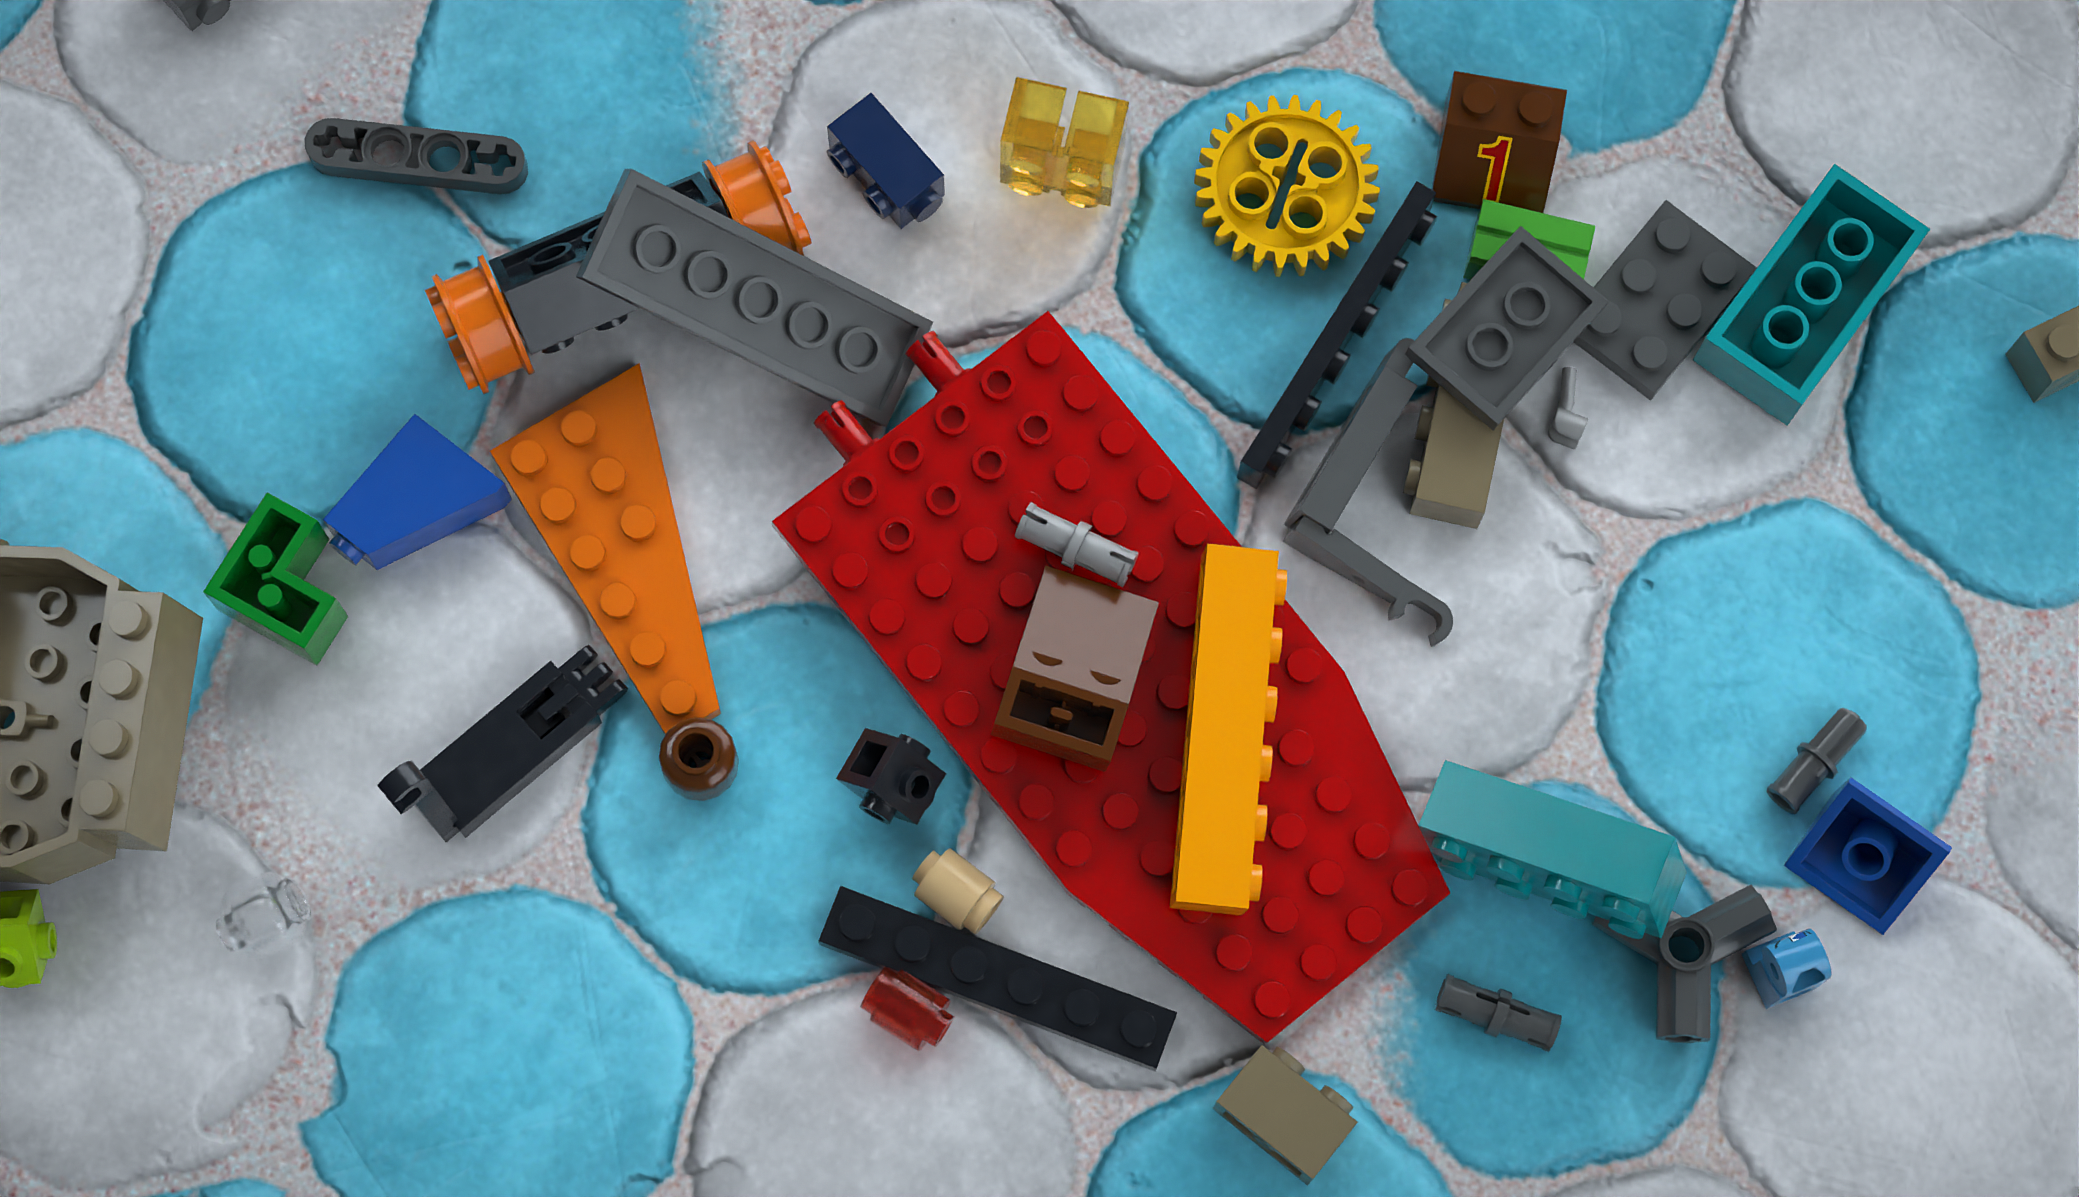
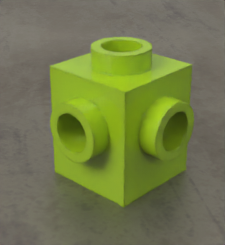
M39 889L0 891V986L19 988L28 984H41L47 960L54 959L57 952L55 925L53 922H45Z

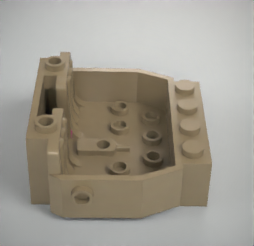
M0 539V882L49 885L115 859L117 849L167 851L203 617L163 592L138 591L116 576L63 547L10 546L7 541ZM14 712V722L5 729L4 723L10 713Z

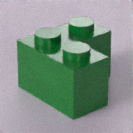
M267 492L203 593L218 611L316 666L348 618L347 613L335 597L304 581L330 540L322 526L315 518Z

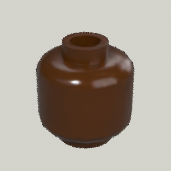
M694 717L680 721L668 730L660 743L658 758L664 778L675 793L686 799L705 801L718 797L730 788L737 776L739 759L733 738L724 726L711 719ZM699 757H707L709 759L701 760ZM692 762L696 764V768H691Z

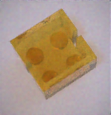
M1016 77L1000 140V183L1009 184V187L1015 192L1029 196H1038L1042 192L1050 193V190L1060 191L1061 196H1064L1067 202L1083 208H1094L1098 204L1110 207L1125 148L1129 101L1078 90L1065 147H1061L1065 127L1059 126L1067 88Z

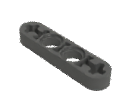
M327 118L314 123L307 131L304 139L305 150L314 168L322 174L335 177L492 194H509L518 190L525 183L528 175V163L521 146L513 139L504 136ZM332 137H339L342 146L349 149H336L333 157L327 158L320 145L327 146L330 144ZM360 138H363L361 144V155L363 159L362 162H358L354 150H351H360V145L358 142ZM385 141H396L404 146V154L397 163L383 166L373 160V153L379 144ZM441 147H452L460 152L461 158L458 165L448 172L436 171L429 165L431 155ZM472 150L476 151L477 157L480 162L474 163L476 171L475 174H470V171L472 169V157L470 152ZM500 155H508L511 165L515 167H505L503 176H495L492 167L488 164L497 163Z

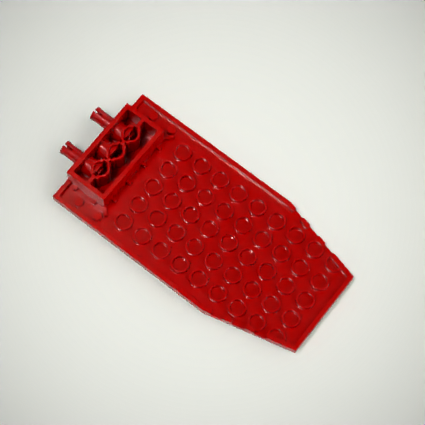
M1049 311L1041 315L972 369L967 368L964 370L937 338L938 335L934 330L922 336L924 340L922 344L917 340L908 348L905 355L914 362L936 389L935 397L883 437L873 440L848 410L843 400L831 405L833 411L830 414L827 410L823 411L813 424L822 431L844 458L845 463L836 473L772 521V527L1064 891L1083 907L1086 906L1109 924L1108 926L1125 939L1131 940L1152 956L1159 965L1175 977L1178 976L1203 995L1205 1000L1265 1045L1451 892L1344 670L1289 603L1284 600L1283 605H1274L1273 627L1282 628V647L1279 663H1269L1268 686L1277 687L1276 714L1273 723L1264 722L1263 745L1272 746V766L1269 781H1259L1258 804L1267 805V825L1264 841H1254L1253 864L1262 865V885L1259 901L1249 900V909L1242 915L1170 908L1201 555L1207 544L1242 546ZM1032 502L1037 507L1076 525L1080 521L1092 525L1091 532L1129 550L1139 552L1130 575H1127L1128 579L1125 585L1120 587L1117 583L1077 564L1071 569L1061 564L1062 557L1028 541L1015 538V533L1023 514L1027 515L1025 511L1028 505ZM1045 566L1159 602L1129 706L1111 762L1105 772L991 735Z

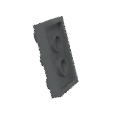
M1665 200L1593 287L1609 302L1574 343L1651 401L1740 292L1757 267L1669 201Z
M1520 226L1408 347L1405 355L1494 431L1602 312L1609 301Z

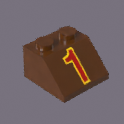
M1454 71L1445 101L1431 190L1436 192L1434 202L1480 209L1482 201L1485 199L1544 213L1560 141L1567 90Z

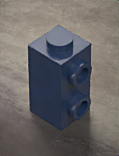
M869 93L827 126L830 149L826 152L830 161L845 178L850 177L852 174L866 189L863 191L866 202L881 219L890 216L902 229L914 219L917 222L926 220L941 206L943 202L942 197L945 195L944 174L872 93Z

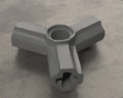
M1752 884L1689 917H1682L1672 911L1662 938L1644 933L1642 939L1627 937L1612 930L1608 926L1609 920L1596 916L1592 923L1596 928L1656 964V1039L1671 1043L1710 1041L1711 965L1777 931L1769 907L1762 895L1755 890ZM1678 936L1690 938L1698 947L1699 959L1690 963L1678 961L1669 951V940Z

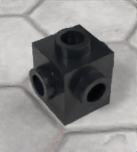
M865 728L836 779L862 798L859 808L871 817L886 824H890L895 817L917 825L925 810L933 802L935 793L946 773L927 759L931 751L919 741L904 734L894 737Z

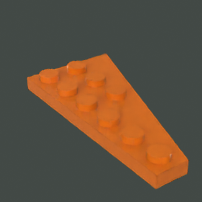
M640 363L493 448L490 450V453L648 709L666 735L668 730L680 721L694 717L712 720L721 714L644 378Z

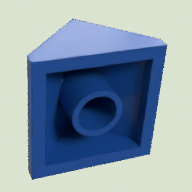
M1851 777L1831 795L1786 860L1784 866L1884 935L1948 856L1952 847Z

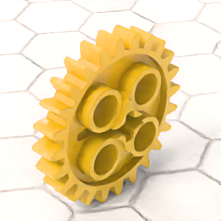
M1271 95L1268 99L1267 110L1262 113L1256 105L1249 101L1246 103L1244 121L1233 113H1228L1225 122L1228 133L1213 128L1209 140L1213 148H1201L1199 162L1205 167L1196 169L1194 184L1204 188L1196 192L1195 206L1209 208L1203 213L1201 224L1203 228L1220 226L1215 233L1214 244L1220 246L1232 241L1234 247L1231 260L1234 262L1243 257L1247 252L1254 255L1252 261V271L1257 272L1262 267L1265 260L1273 261L1275 277L1281 276L1285 263H1293L1298 275L1304 276L1307 261L1313 259L1321 270H1326L1329 263L1328 251H1332L1342 259L1346 258L1349 250L1346 239L1360 243L1365 233V229L1360 223L1371 224L1373 221L1375 209L1368 204L1377 202L1380 188L1369 183L1376 180L1379 167L1375 164H1363L1370 157L1372 146L1371 144L1353 145L1357 139L1359 127L1354 125L1343 131L1339 129L1342 115L1340 110L1332 113L1327 119L1321 117L1320 100H1316L1307 112L1300 110L1298 95L1292 96L1288 109H1280L1275 96ZM1305 143L1307 149L1298 166L1295 184L1290 187L1276 228L1269 229L1266 223L1275 206L1278 188L1284 183L1297 144ZM1263 144H1273L1281 149L1283 155L1279 158L1269 159L1261 156L1255 148ZM1316 163H1326L1332 166L1337 174L1333 177L1321 178L1313 174L1309 167ZM1251 193L1259 196L1263 200L1264 205L1259 208L1249 209L1240 205L1236 198L1241 194ZM1299 212L1308 213L1316 219L1318 224L1307 229L1300 228L1290 220V216Z

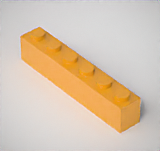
M1207 544L1201 555L1170 908L1242 915L1249 909V900L1259 901L1262 865L1253 864L1254 841H1264L1267 805L1258 804L1259 781H1269L1272 766V746L1263 745L1264 722H1274L1277 706V687L1268 686L1269 663H1279L1282 647V628L1273 627L1274 605L1284 604L1287 587V570L1277 569L1279 551Z

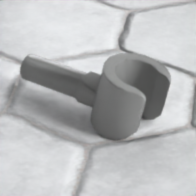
M1564 367L1562 369L1558 409L1549 428L1548 436L1553 442L1576 449L1588 418L1571 412L1575 403L1577 370L1573 367Z

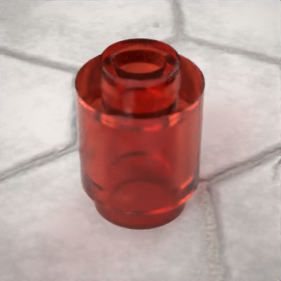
M884 967L878 974L860 1008L871 1014V1022L917 1051H920L926 1043L937 1047L955 1017L947 1012L951 999L903 969L896 973L888 967Z

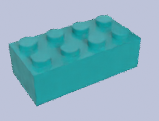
M1834 164L1705 337L1693 361L1788 426L1930 231V228Z
M1447 760L1444 761L1418 825L1430 850L1433 852L1436 860L1440 862L1439 868L1446 873L1464 880H1473L1475 874L1496 881L1495 887L1498 890L1518 899L1528 900L1530 894L1552 901V908L1576 919H1585L1587 913L1609 920L1608 926L1612 930L1634 939H1642L1644 933L1662 938L1687 873L1674 836Z

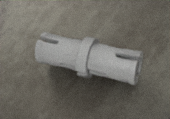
M1032 502L1028 505L1025 511L1027 515L1023 514L1017 527L1015 538L1028 541L1062 557L1061 564L1071 569L1077 564L1117 583L1120 587L1125 585L1128 579L1127 575H1130L1139 552L1129 550L1091 532L1092 525L1080 521L1076 525L1037 507Z

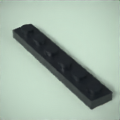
M1416 181L1242 458L1237 475L1238 479L1257 489L1266 474L1276 478L1292 452V448L1285 443L1295 427L1303 431L1308 428L1322 401L1315 398V395L1325 380L1333 385L1336 383L1351 357V354L1344 351L1354 333L1362 338L1366 335L1380 310L1379 307L1373 304L1383 287L1391 292L1394 290L1409 264L1402 256L1411 242L1421 246L1435 224L1438 216L1430 212L1436 195L1435 191Z
M840 886L818 940L819 945L1155 1072L1177 1012L843 886Z

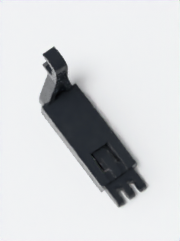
M587 645L559 668L550 660L423 768L419 769L413 761H407L387 774L377 786L400 814L415 806L445 842H448L458 832H461L466 838L602 724L599 716L617 702L627 692L628 688L618 679L601 693L597 688L612 675L613 671L605 662H602L588 674L584 675L582 671L598 656L596 651L590 645ZM564 707L571 713L568 718H565L560 712Z

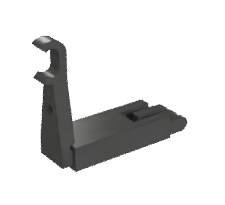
M1404 338L1381 361L1286 519L1284 525L1290 528L1283 542L1391 603L1388 610V621L1403 616L1407 604H1413L1433 616L1436 620V630L1428 636L1430 646L1433 647L1447 638L1452 630L1453 615L1450 608L1438 598L1404 578L1336 529L1332 531L1418 386L1405 378L1414 363L1405 353L1414 340Z

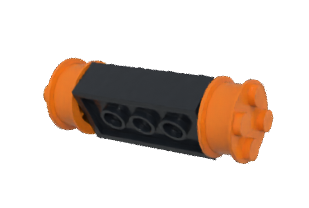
M754 140L747 143V153L714 166L710 160L703 161L702 167L706 179L699 171L666 185L803 256V247L812 244L799 212L794 213L788 199L784 198V195L791 193L792 190L782 165L778 160H773L767 146L759 148ZM605 212L489 260L488 263L491 270L482 254L477 257V267L444 281L437 274L431 276L435 286L426 289L425 292L445 338L447 339L456 334L458 336L447 342L468 390L480 386L483 394L489 392V382L523 368L529 375L535 373L519 334H521L531 355L542 351L544 354L554 353L572 344L574 336L593 328L598 331L614 328L626 321L628 313L640 309L576 277Z

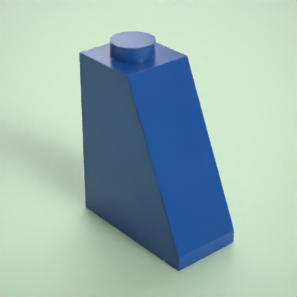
M414 414L325 516L323 521L334 536L329 542L334 550L355 566L363 559L373 568L379 570L504 509L512 498L502 480Z

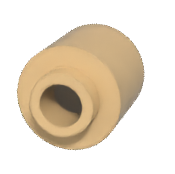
M951 848L942 855L933 850L920 864L912 877L919 884L914 894L916 898L958 930L966 927L974 934H977L985 926L1004 898L1002 894L994 889L995 881Z

